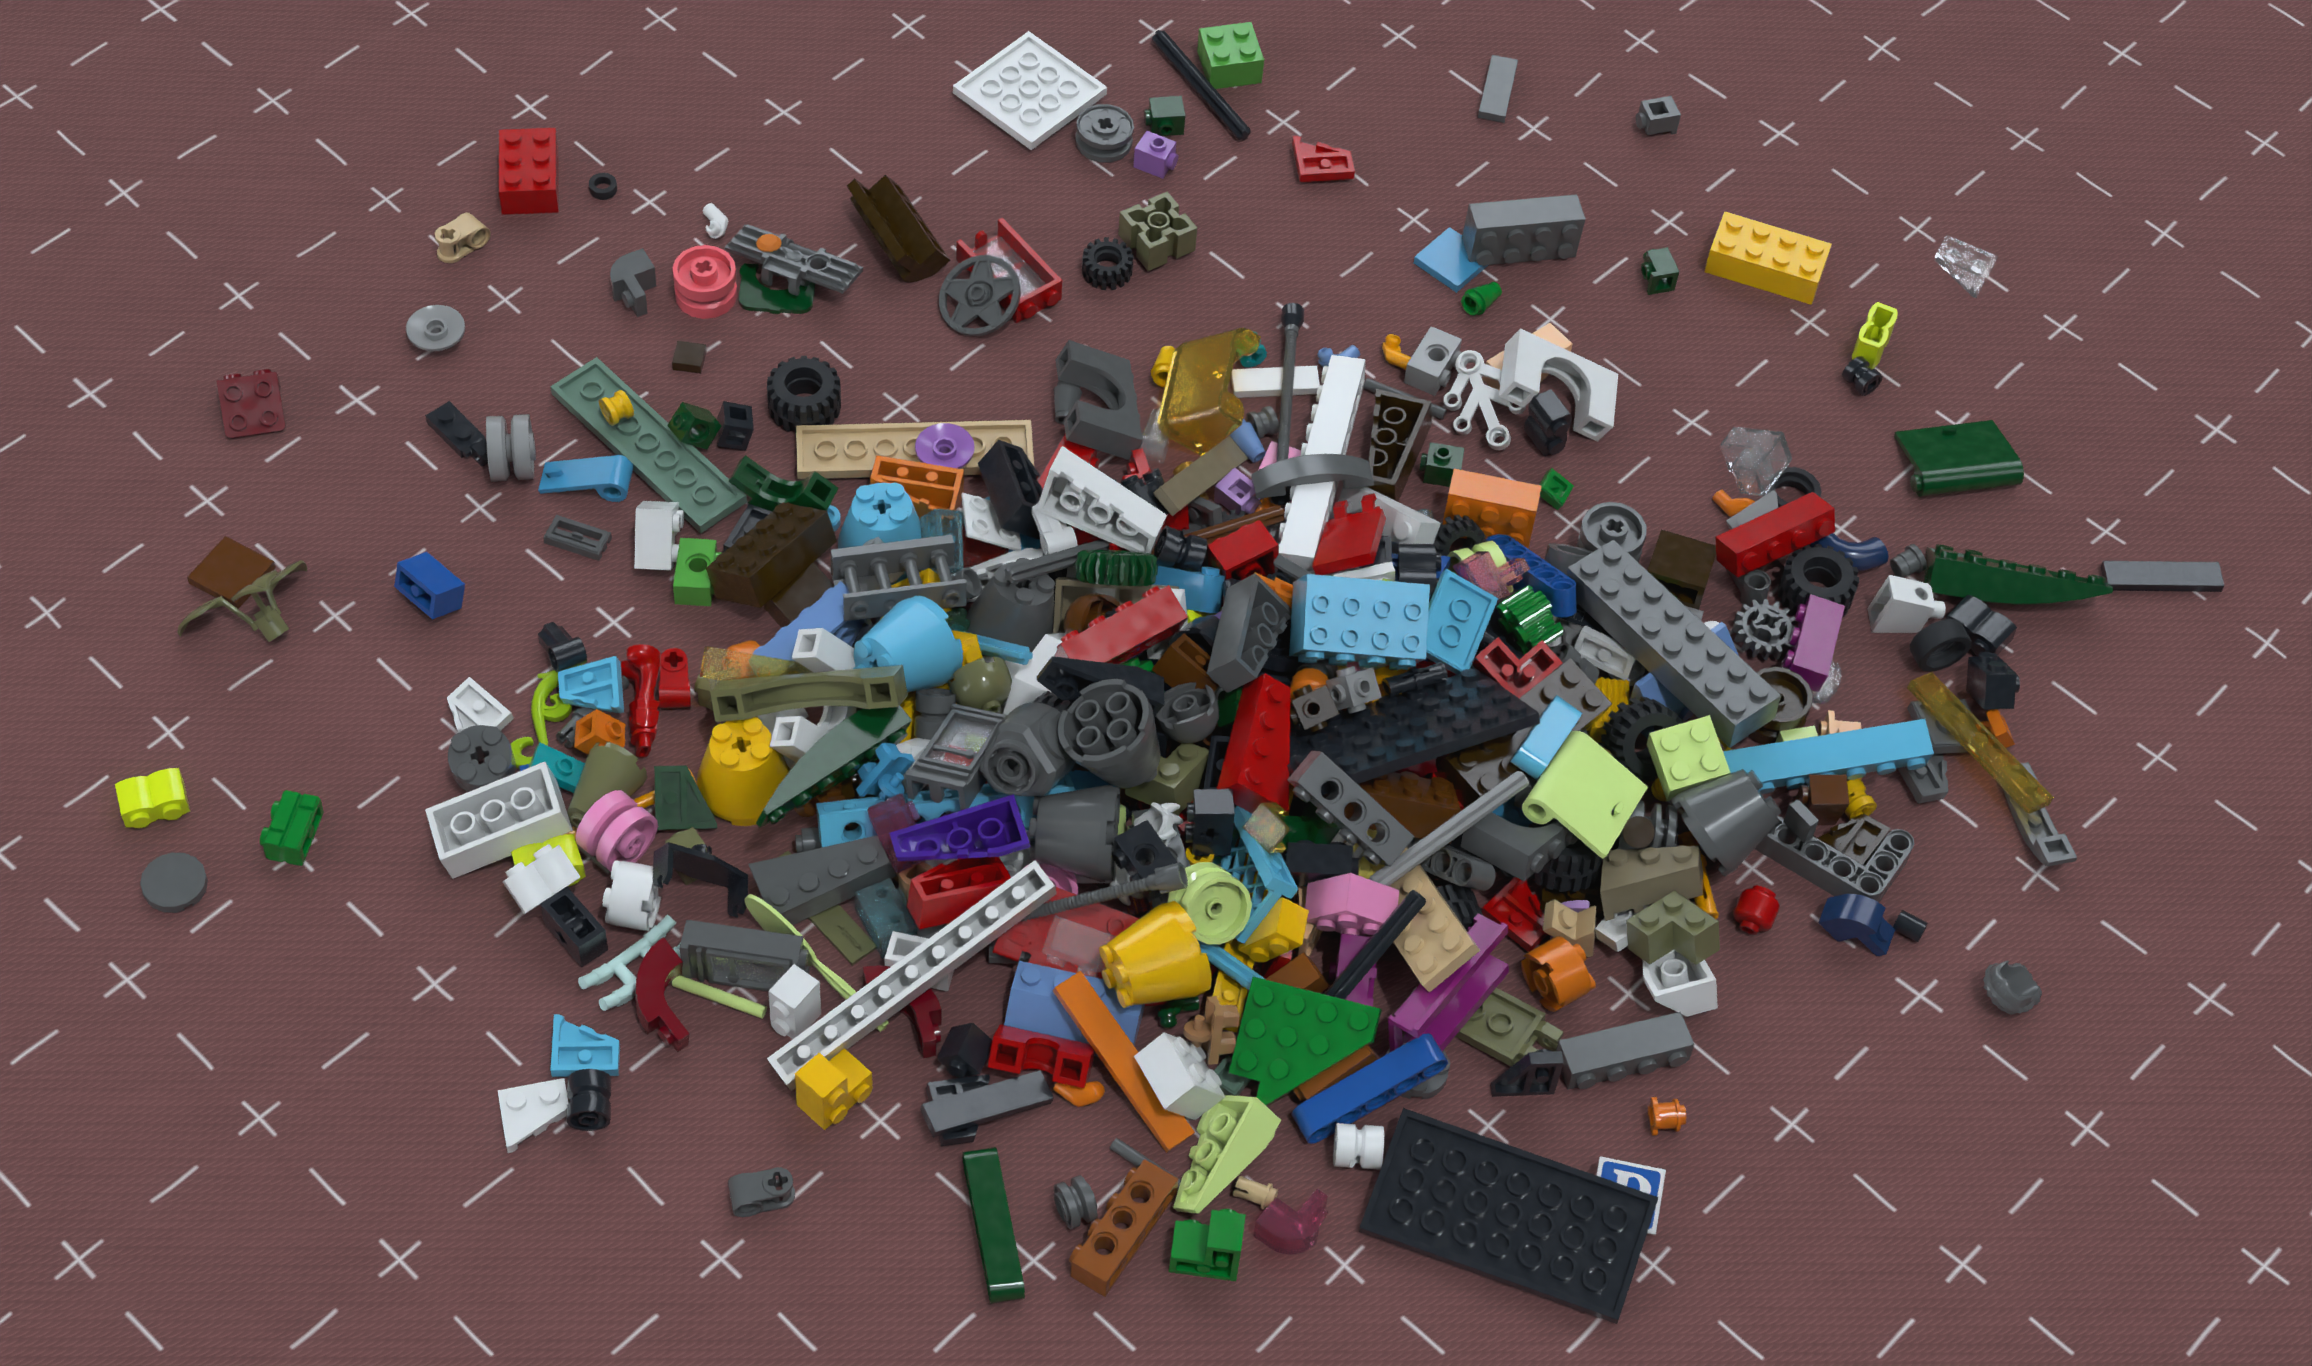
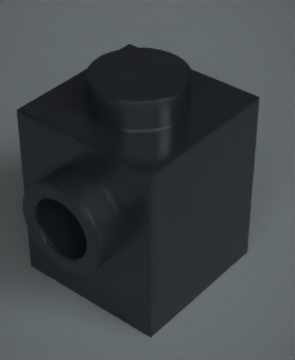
M974 1023L951 1027L937 1060L946 1067L948 1073L955 1077L963 1078L978 1075L981 1073L991 1051L992 1039Z

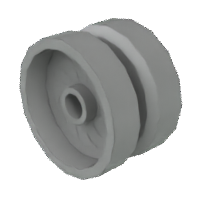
M502 415L487 416L486 443L491 482L507 481L510 476V462H513L514 473L518 480L534 479L536 450L530 415H514L511 419V434H508L507 423Z

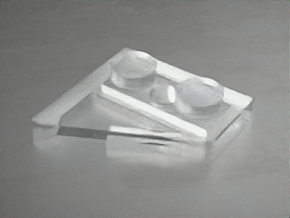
M1946 235L1934 260L1972 297L1977 298L1994 268L1998 256Z

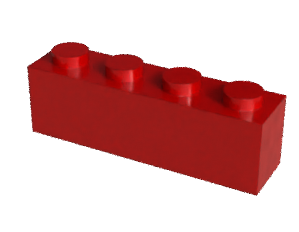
M1811 492L1716 536V560L1736 577H1740L1834 533L1835 508L1817 494Z

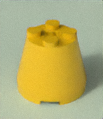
M759 718L732 720L716 725L713 728L712 736L697 774L698 788L711 812L724 820L731 821L732 825L735 826L757 825L756 822L779 784L790 772L783 754L769 747L772 734Z
M1176 901L1156 906L1107 944L1099 947L1100 956L1106 966V969L1102 971L1103 980L1109 989L1114 987L1119 1003L1123 1008L1196 997L1211 988V969L1207 953H1201L1199 942L1193 934L1197 929L1187 912Z

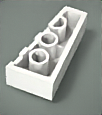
M1063 446L1050 468L1036 511L1129 551L1150 554L1167 517L1165 513Z

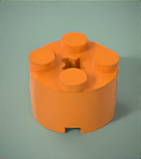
M1557 936L1526 953L1523 956L1526 959L1521 961L1522 972L1530 990L1534 992L1538 989L1544 997L1539 1002L1549 1011L1556 1012L1596 988L1595 981L1591 974L1588 973L1584 963L1587 958L1582 947L1579 944L1572 946L1561 936Z

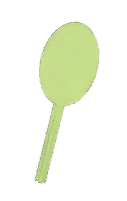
M752 894L745 897L744 900L748 910L765 931L802 936L787 919L764 900ZM803 938L804 949L809 950L807 965L814 966L845 1000L855 994L856 991L816 958L814 951ZM886 1020L876 1029L880 1032L883 1031L889 1022Z

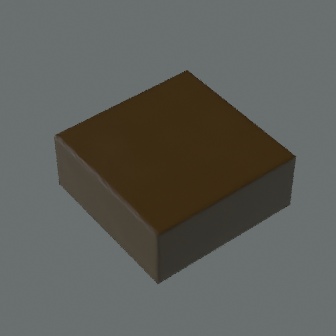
M677 341L672 360V369L701 374L707 353L706 344Z

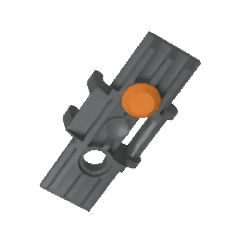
M745 224L725 246V251L763 264L761 274L763 284L771 286L773 275L787 277L789 283L788 291L795 296H798L800 293V285L808 287L811 282L844 293L863 272L862 266L826 252L824 248L814 251L795 244L785 234L776 235L749 224Z

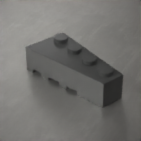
M1256 573L1228 587L1224 599L1207 674L1227 693L1257 678L1268 659L1267 653L1274 649L1277 644V636L1284 632L1287 627L1286 621L1291 619L1292 609Z

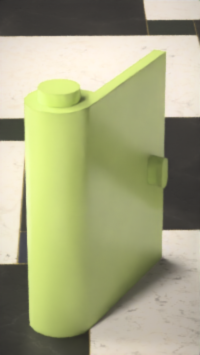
M1571 731L1522 804V811L1530 821L1537 824H1546L1553 818L1557 819L1599 857L1604 859L1648 787L1590 736L1581 731Z

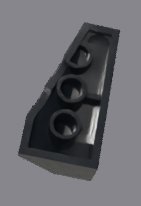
M1052 656L1037 675V681L1063 701L1069 700L1074 703L1081 696L1079 691L1093 683L1108 679L1125 680L1127 684L1143 691L1152 706L1154 717L1165 705L1164 677L1137 666Z

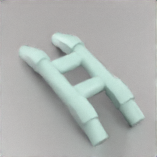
M667 914L649 932L644 934L643 938L607 964L604 963L592 970L591 973L578 979L579 986L582 989H587L593 985H600L608 981L615 974L625 985L613 991L612 994L599 999V1006L603 1011L627 1003L634 998L637 977L626 965L640 955L644 958L650 948L661 938H665L666 934L677 922ZM679 944L677 947L675 946L673 949L681 958Z

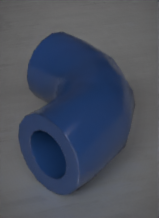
M1832 533L1808 544L1811 548L1815 544H1821L1824 548H1827V546L1834 547L1833 550L1836 552L1841 550L1845 553V558H1851L1854 562L1852 567H1857L1858 572L1880 567L1886 564L1889 558L1886 546L1877 537L1857 543L1845 541Z

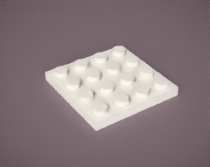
M1028 31L954 84L953 94L1032 150L1080 115L1086 108L1091 107L1107 95V87Z

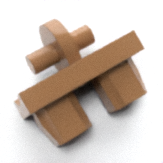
M1217 996L1207 997L1205 1015H1196L1193 1021H1189L1184 1025V1036L1192 1041L1191 1044H1194L1195 1047H1202L1208 1053V1065L1218 1064L1219 1055L1234 1053L1236 1039L1233 1031L1222 1032L1223 1028L1237 1027L1239 1025L1240 1016L1236 1005H1220Z

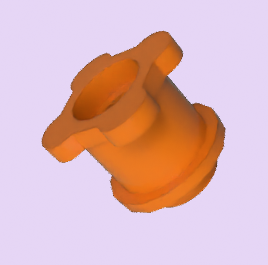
M1651 1097L1650 1105H1648L1651 1135L1657 1136L1658 1129H1674L1675 1132H1679L1681 1125L1686 1124L1685 1106L1680 1105L1678 1099H1673L1672 1102L1658 1103L1657 1097Z

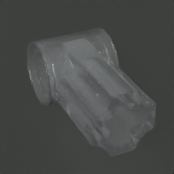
M1160 406L1158 409H1152L1144 432L1141 431L1143 443L1139 449L1143 448L1147 460L1163 464L1166 458L1169 438L1176 422V415L1168 408Z

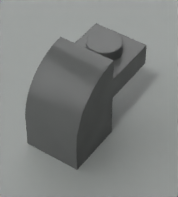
M642 248L617 259L610 271L614 301L623 299L627 308L631 307L637 317L648 313L644 291L657 286L655 267Z

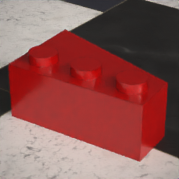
M1000 857L960 858L947 865L941 863L911 879L907 908L919 930L951 923L1009 880L1011 876Z

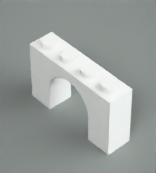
M1521 328L1505 344L1499 397L1524 408L1539 393L1541 373H1548L1562 380L1574 396L1576 407L1573 431L1598 442L1613 428L1618 384L1617 373Z
M824 628L799 629L792 655L793 660L813 673L849 670L855 667L853 647ZM824 706L822 717L817 725L802 716L777 717L769 747L797 763L819 739L840 722L856 713L857 707Z

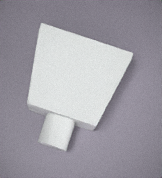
M1889 575L1867 609L1872 633H1917L1922 630L1929 618L1942 619L1945 615L1946 607L1943 601H1934L1932 588L1928 583Z

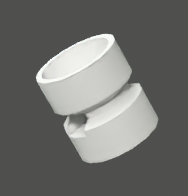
M1336 1123L1333 1150L1334 1166L1353 1168L1356 1163H1360L1362 1168L1381 1170L1384 1152V1127L1364 1125L1361 1130H1358L1355 1124Z

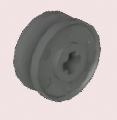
M1097 104L1086 108L1080 113L1076 124L1077 132L1075 139L1076 147L1082 155L1097 162H1114L1129 154L1133 144L1134 124L1128 112L1114 105Z

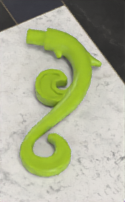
M555 670L537 675L542 680L534 691L531 703V715L538 743L541 742L547 746L548 738L545 720L551 722L563 721L572 711V705L564 704L559 697V693L550 696L551 703L554 706L546 705V700L550 693L559 686L558 672ZM522 737L510 744L517 769H519V766L530 764L532 757H526L521 754L525 747L533 746L534 741L531 737Z

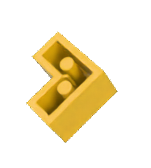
M845 1048L830 1061L821 1053H818L795 1073L797 1106L823 1130H826L833 1123L837 1124L842 1121L847 1115L848 1110L857 1102L862 1103L865 1101L873 1089L872 1072Z

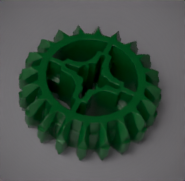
M1093 549L1078 552L1077 560L1075 561L1076 579L1084 583L1148 586L1156 582L1158 565L1157 557L1150 553Z

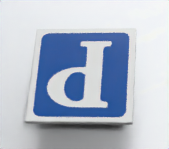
M1600 1156L1596 1176L1659 1197L1647 1234L1656 1235L1666 1170Z

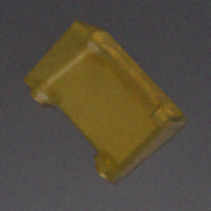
M1238 328L1187 341L1178 346L1172 355L1157 424L1160 431L1168 438L1203 456L1240 427L1244 417V407L1239 398L1227 391L1233 364L1243 355L1251 356L1257 351L1261 336L1249 329Z

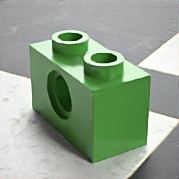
M680 538L673 583L675 604L712 605V598L715 593L706 567L715 561L718 555L722 554V552H717L716 540Z

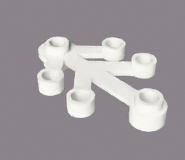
M1472 350L1464 351L1457 357L1455 363L1459 374L1450 392L1444 396L1446 408L1451 411L1458 410L1462 406L1461 394L1470 379L1473 390L1460 416L1453 422L1454 429L1459 435L1469 434L1472 430V417L1478 405H1480L1489 428L1486 434L1489 446L1494 450H1503L1509 446L1511 436L1508 429L1499 424L1490 400L1508 406L1513 414H1521L1525 411L1526 406L1524 408L1521 406L1518 408L1512 407V402L1499 397L1500 390L1485 385L1480 375L1497 380L1501 384L1502 370L1484 364V359L1480 353ZM1468 363H1475L1473 368H1465ZM1453 397L1458 399L1455 404L1448 403L1449 399ZM1462 422H1466V423H1467V427H1466V428H1464V429H1459V428H1458V425H1459L1460 423H1462ZM1497 437H1504L1502 443L1494 442Z

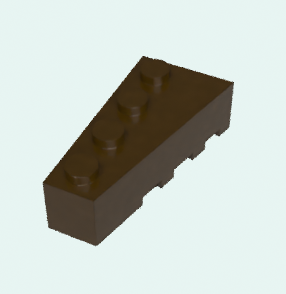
M1376 389L1369 452V465L1374 485L1367 486L1368 488L1399 502L1432 425L1431 401Z

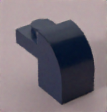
M1842 894L1827 898L1818 922L1837 942L1858 938L1876 957L1887 954L1895 929L1883 918L1886 908L1879 902L1859 894Z

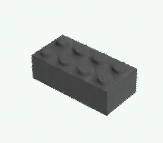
M1577 194L1472 203L1468 207L1462 240L1469 262L1477 261L1482 266L1559 258L1565 259L1576 257L1586 219Z

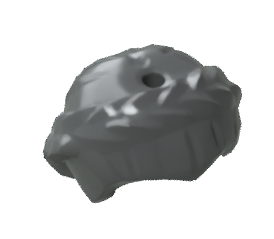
M2008 960L1989 965L1983 979L1984 989L1987 990V996L1991 998L1992 1003L2000 1010L2011 1015L2028 1012L2034 1005L2040 1002L2042 996L2041 988L2033 980L2032 974L2029 973L2024 965L2020 963L2011 965L2008 964Z

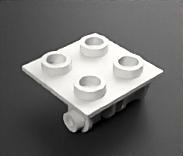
M962 492L963 507L956 509L955 519H959V523H965L966 537L1015 551L1022 550L1019 533L1006 531L1001 528L990 500Z

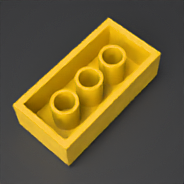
M1724 212L1712 243L1704 272L1812 305L1832 244Z

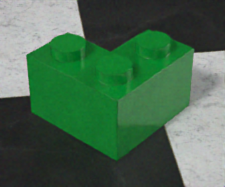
M1232 1209L1212 1210L1210 1225L1202 1224L1192 1219L1176 1220L1169 1272L1236 1281L1246 1214L1237 1213Z

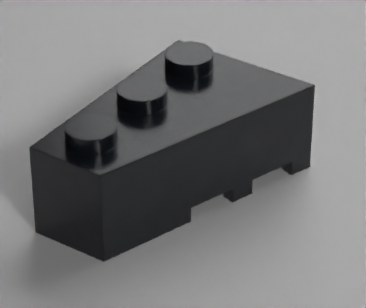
M997 440L978 462V466L998 517V522L1001 528L1006 531H1013L1040 540V532L1031 513L1032 507L1039 502L1043 488L1037 481L1040 475L1021 447Z

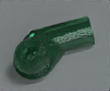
M954 607L951 611L946 612L949 616L946 622L950 628L960 632L969 629L971 621L966 618L967 610L965 608L958 607L956 609Z

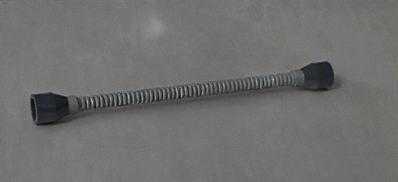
M1298 303L1284 305L1281 314V322L1285 329L1284 335L1286 339L1276 462L1288 459L1296 339L1299 335V329L1304 322V308ZM1291 486L1286 487V495L1268 497L1269 501L1275 505L1289 503L1291 501Z

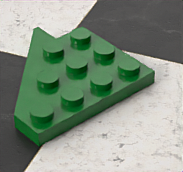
M1252 977L1229 1073L1260 1081L1256 1097L1268 1106L1374 1042L1382 1009Z

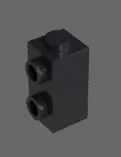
M1300 840L1296 843L1288 842L1286 865L1296 885L1307 886L1311 882L1347 873L1359 876L1360 858H1354L1353 845H1347L1343 842L1315 844L1309 840Z

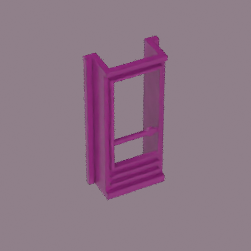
M1479 913L1473 918L1474 925L1472 928L1468 927V933L1480 951L1430 993L1420 983L1394 1013V1016L1390 1015L1388 1017L1390 1052L1426 1033H1430L1442 1051L1447 1047L1509 973V964L1490 955L1507 935V924L1503 922L1498 924ZM1402 1030L1405 1031V1032H1407V1033L1404 1035L1403 1038H1402Z

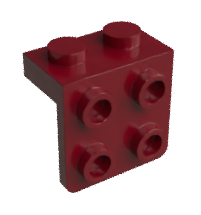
M271 369L254 371L253 375L241 377V374H229L223 376V380H216L224 430L228 438L233 439L273 433L285 429L286 425L279 389L281 386L277 372H271Z

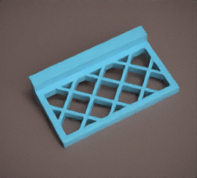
M1236 806L1234 809L1231 856H1214L1212 863L1218 865L1221 862L1220 867L1224 868L1239 881L1241 875L1244 874L1242 883L1249 893L1253 892L1250 918L1243 931L1235 937L1237 941L1244 944L1279 898L1283 895L1291 899L1298 891V887L1265 821L1247 810ZM1240 837L1238 847L1235 848L1236 841ZM1246 853H1249L1247 865L1244 866ZM1235 856L1233 868L1230 869L1232 858ZM1258 871L1256 883L1252 884L1255 872ZM1264 890H1268L1269 893L1262 901Z

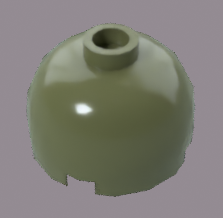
M993 657L995 662L986 663L984 658L977 659L956 670L953 673L955 680L953 682L948 680L951 693L956 694V703L997 713L1007 701L1012 685L1011 675L1005 660L1000 657Z

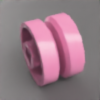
M614 790L601 797L585 813L575 835L576 843L591 856H596V860L611 872L615 860L635 863L642 857L655 838L658 822L643 807H637V803L622 790Z

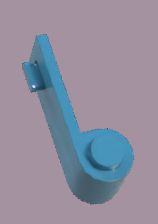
M623 455L545 462L538 490L542 494L596 489L598 494L605 500L620 502L627 497L634 468L633 463Z
M1158 565V575H1156V582L1154 584L1179 586V589H1185L1187 609L1206 613H1219L1221 610L1222 584L1225 581V576L1219 574L1220 569L1202 567L1201 572H1190Z

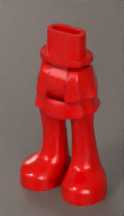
M638 644L626 649L627 660L621 662L622 677L625 676L628 681L635 683V699L629 704L631 744L636 746L637 757H647L656 736L659 711L657 709L660 701L654 700V691L661 665V653L653 646Z

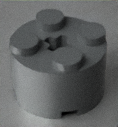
M487 725L471 726L455 734L451 739L448 750V763L457 785L465 791L470 792L515 774L516 762L507 737L497 727ZM484 758L485 763L479 764V760Z

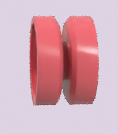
M701 245L683 251L675 259L672 267L676 304L684 313L701 319L716 318L727 313L735 305L738 297L735 262L728 252L719 247Z

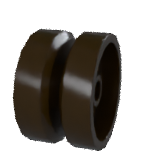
M1780 667L1764 668L1756 672L1781 695L1776 717L1748 735L1751 739L1764 745L1775 743L1779 731L1804 727L1812 706L1813 694L1809 684L1799 674Z

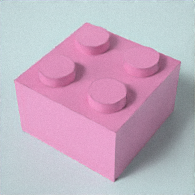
M1352 873L1308 883L1305 909L1309 910L1307 922L1315 924L1316 928L1321 931H1336L1341 934L1360 936L1365 934L1374 935L1398 907L1399 890Z

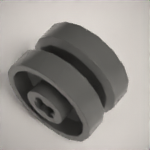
M1616 502L1597 504L1587 511L1582 520L1576 547L1594 552L1614 539L1639 563L1646 539L1647 526L1643 517L1632 507Z

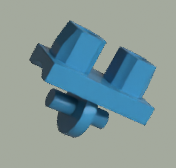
M882 743L875 750L880 762L878 764L868 762L863 764L857 771L862 783L856 790L860 797L871 794L876 797L879 796L883 800H886L888 797L899 799L905 792L904 785L902 784L904 780L903 775L915 760L912 754L900 753L895 744Z

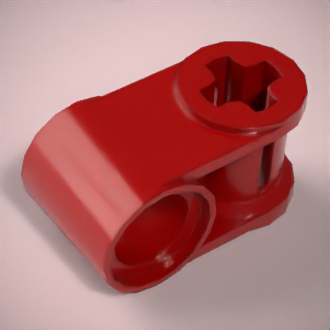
M670 648L661 654L659 708L691 707L688 658L686 653L679 648Z

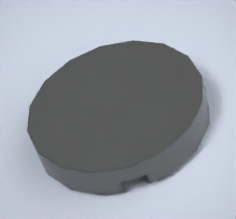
M172 852L157 857L147 865L142 873L140 886L144 898L152 908L162 912L177 913L184 911V907H188L191 904L194 906L202 899L207 890L208 879L203 864L196 857L186 853Z

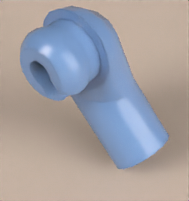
M1354 345L1349 346L1340 354H1333L1331 348L1325 347L1318 351L1317 356L1319 364L1324 367L1329 366L1331 355L1358 358L1360 352Z

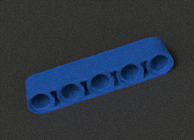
M1496 534L1486 539L1487 541H1494L1503 552L1510 569L1514 589L1521 590L1530 585L1534 593L1542 591L1543 595L1550 601L1552 606L1550 611L1555 617H1569L1577 612L1576 582L1508 535Z
M1430 1033L1422 1034L1419 1038H1414L1304 1101L1292 1111L1291 1116L1309 1144L1317 1143L1335 1133L1336 1123L1351 1124L1437 1075L1446 1068L1448 1060Z

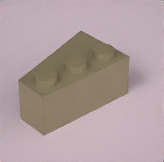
M1699 845L1663 848L1649 847L1628 850L1616 849L1609 851L1603 859L1600 894L1605 921L1615 919V913L1633 909L1634 913H1638L1644 910L1643 906L1657 902L1674 890L1686 899L1703 895V868Z

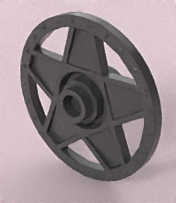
M978 255L968 258L954 267L942 284L939 295L941 314L952 329L963 335L982 336L992 333L1005 325L1015 313L1021 296L1020 280L1011 265L999 257ZM992 263L1003 267L1010 276L994 278ZM974 265L969 279H955L963 270ZM1013 293L1011 303L1002 315L999 301ZM947 294L959 302L952 317H950L947 309ZM978 316L988 324L986 327L976 329L965 328Z

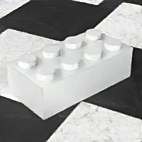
M545 761L425 809L439 859L452 879L511 856V852L519 847L533 843H543L550 838L573 831L558 782Z

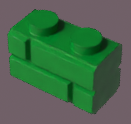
M285 790L280 801L273 803L271 808L272 821L269 827L263 828L260 836V845L264 848L266 858L278 862L286 861L288 864L298 866L304 864L324 814L322 802L318 796L301 795L298 792Z

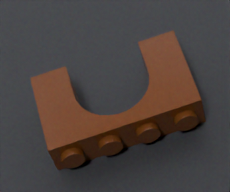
M1304 952L1266 978L1269 981L1321 993L1330 987L1315 963ZM1249 991L1247 992V995H1246L1245 1005H1246V1001H1247V997H1248ZM1367 1045L1293 1091L1303 1103L1373 1063L1378 1058L1370 1046Z

